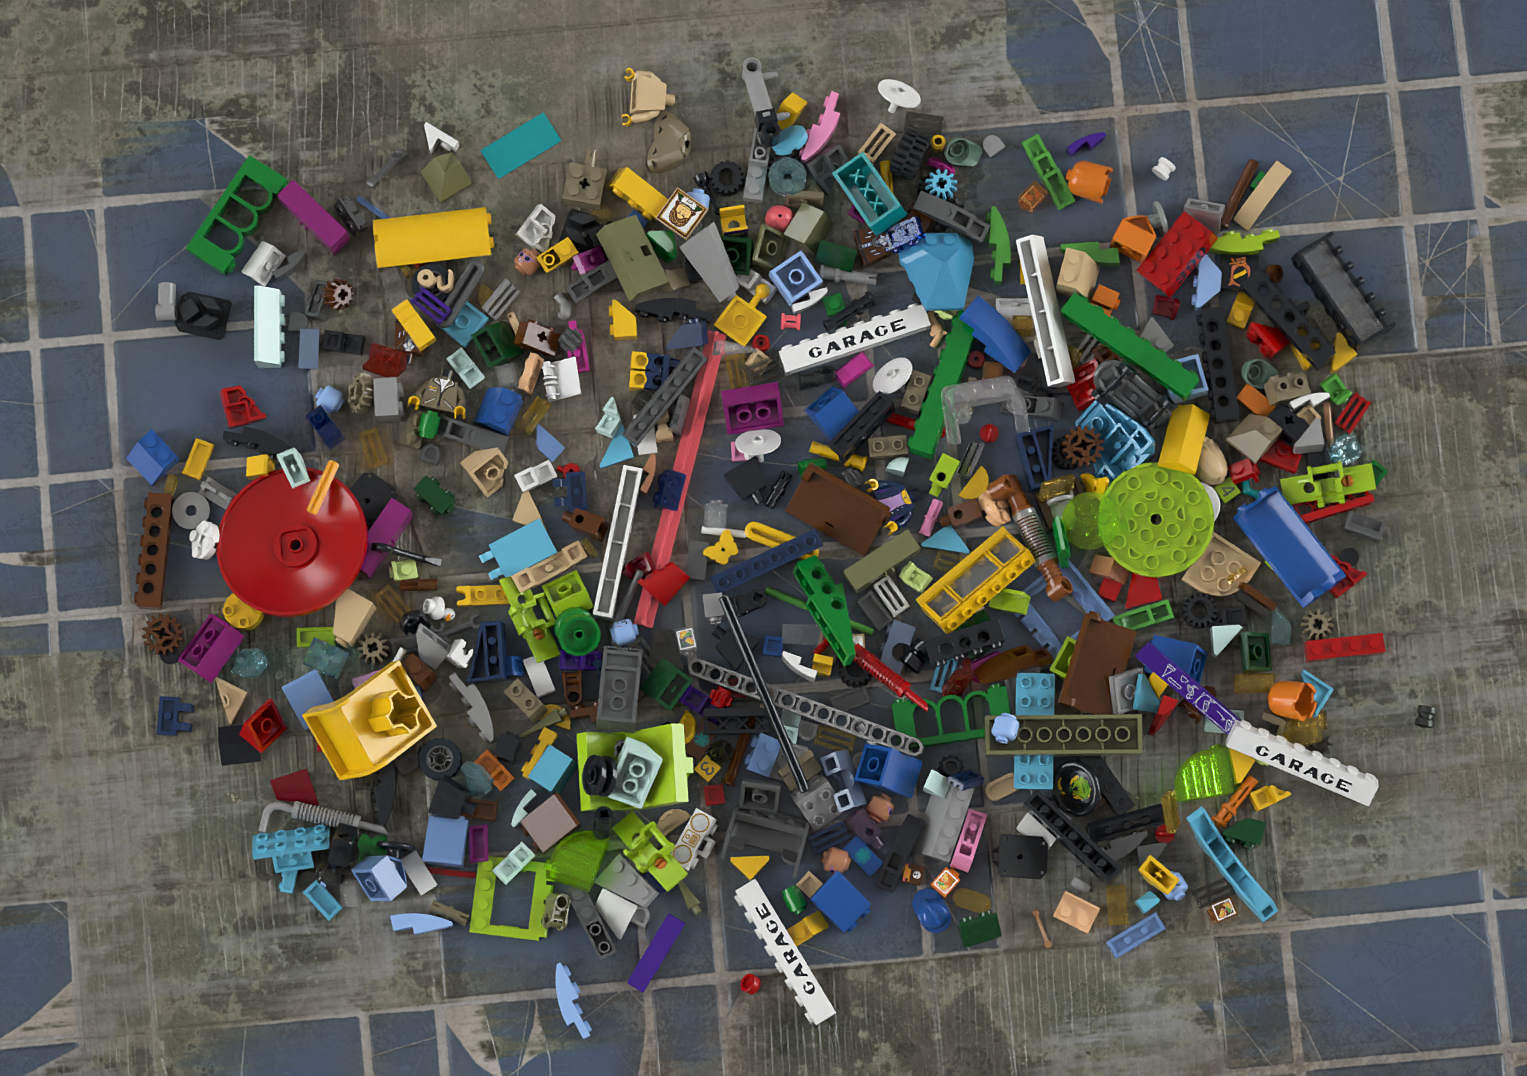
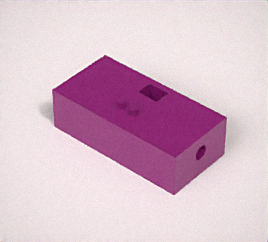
M294 180L277 195L281 205L334 256L351 240L348 232Z
M393 498L390 499L368 531L366 555L359 572L369 579L373 577L388 555L387 552L372 551V543H384L393 547L414 517L410 509Z

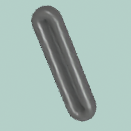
M473 260L466 266L444 302L452 311L440 325L437 323L439 327L448 328L457 318L485 272V266L481 261Z

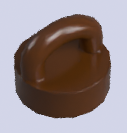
M1271 264L1266 267L1265 272L1270 277L1269 281L1271 283H1280L1283 279L1282 267L1277 264Z

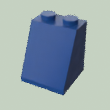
M833 386L804 409V412L829 441L859 412L844 391Z
M504 387L488 388L473 423L509 437L523 405L521 394Z
M1154 635L1153 640L1150 642L1200 684L1208 653L1197 644ZM1143 664V672L1151 676L1153 671Z
M865 743L854 780L898 796L912 798L923 761L893 748Z
M838 870L810 899V902L843 933L846 931L850 933L858 925L856 920L860 916L864 918L871 911L869 909L871 903Z

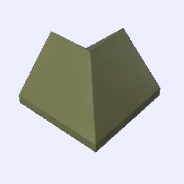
M453 152L435 157L420 171L440 204L472 185L464 167Z

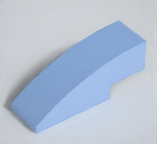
M408 913L390 916L394 932L413 928L414 934L420 935L454 927L453 922L428 914Z

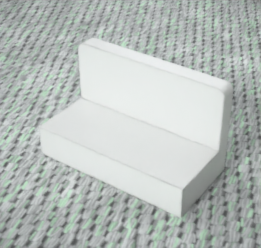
M262 241L241 272L265 287L273 276L272 271L278 269L286 255L273 245Z
M996 298V311L1013 328L1034 327L1029 298Z

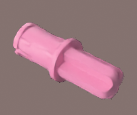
M932 500L927 515H924L925 519L919 534L930 538L933 527L938 522L937 518L943 506L942 501Z

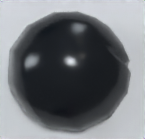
M411 610L402 616L399 627L405 635H408V632L416 634L420 623L430 629L431 622L423 611Z

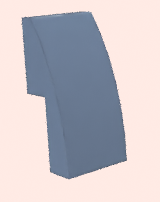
M300 328L298 368L318 369L319 329Z

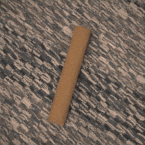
M1325 402L1323 403L1325 434L1328 448L1334 447L1331 403Z

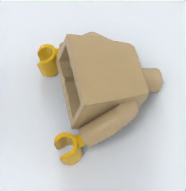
M631 68L625 70L626 73L632 74L629 77L624 76L627 82H632L630 114L633 115L623 114L621 118H629L627 123H622L623 126L628 127L632 122L649 121L665 110V105H674L675 95L666 94L667 85L661 82L655 74L650 71L634 72Z

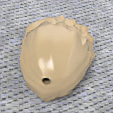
M1205 437L1194 476L1208 485L1222 484L1227 476V462L1219 445L1213 442L1212 439Z

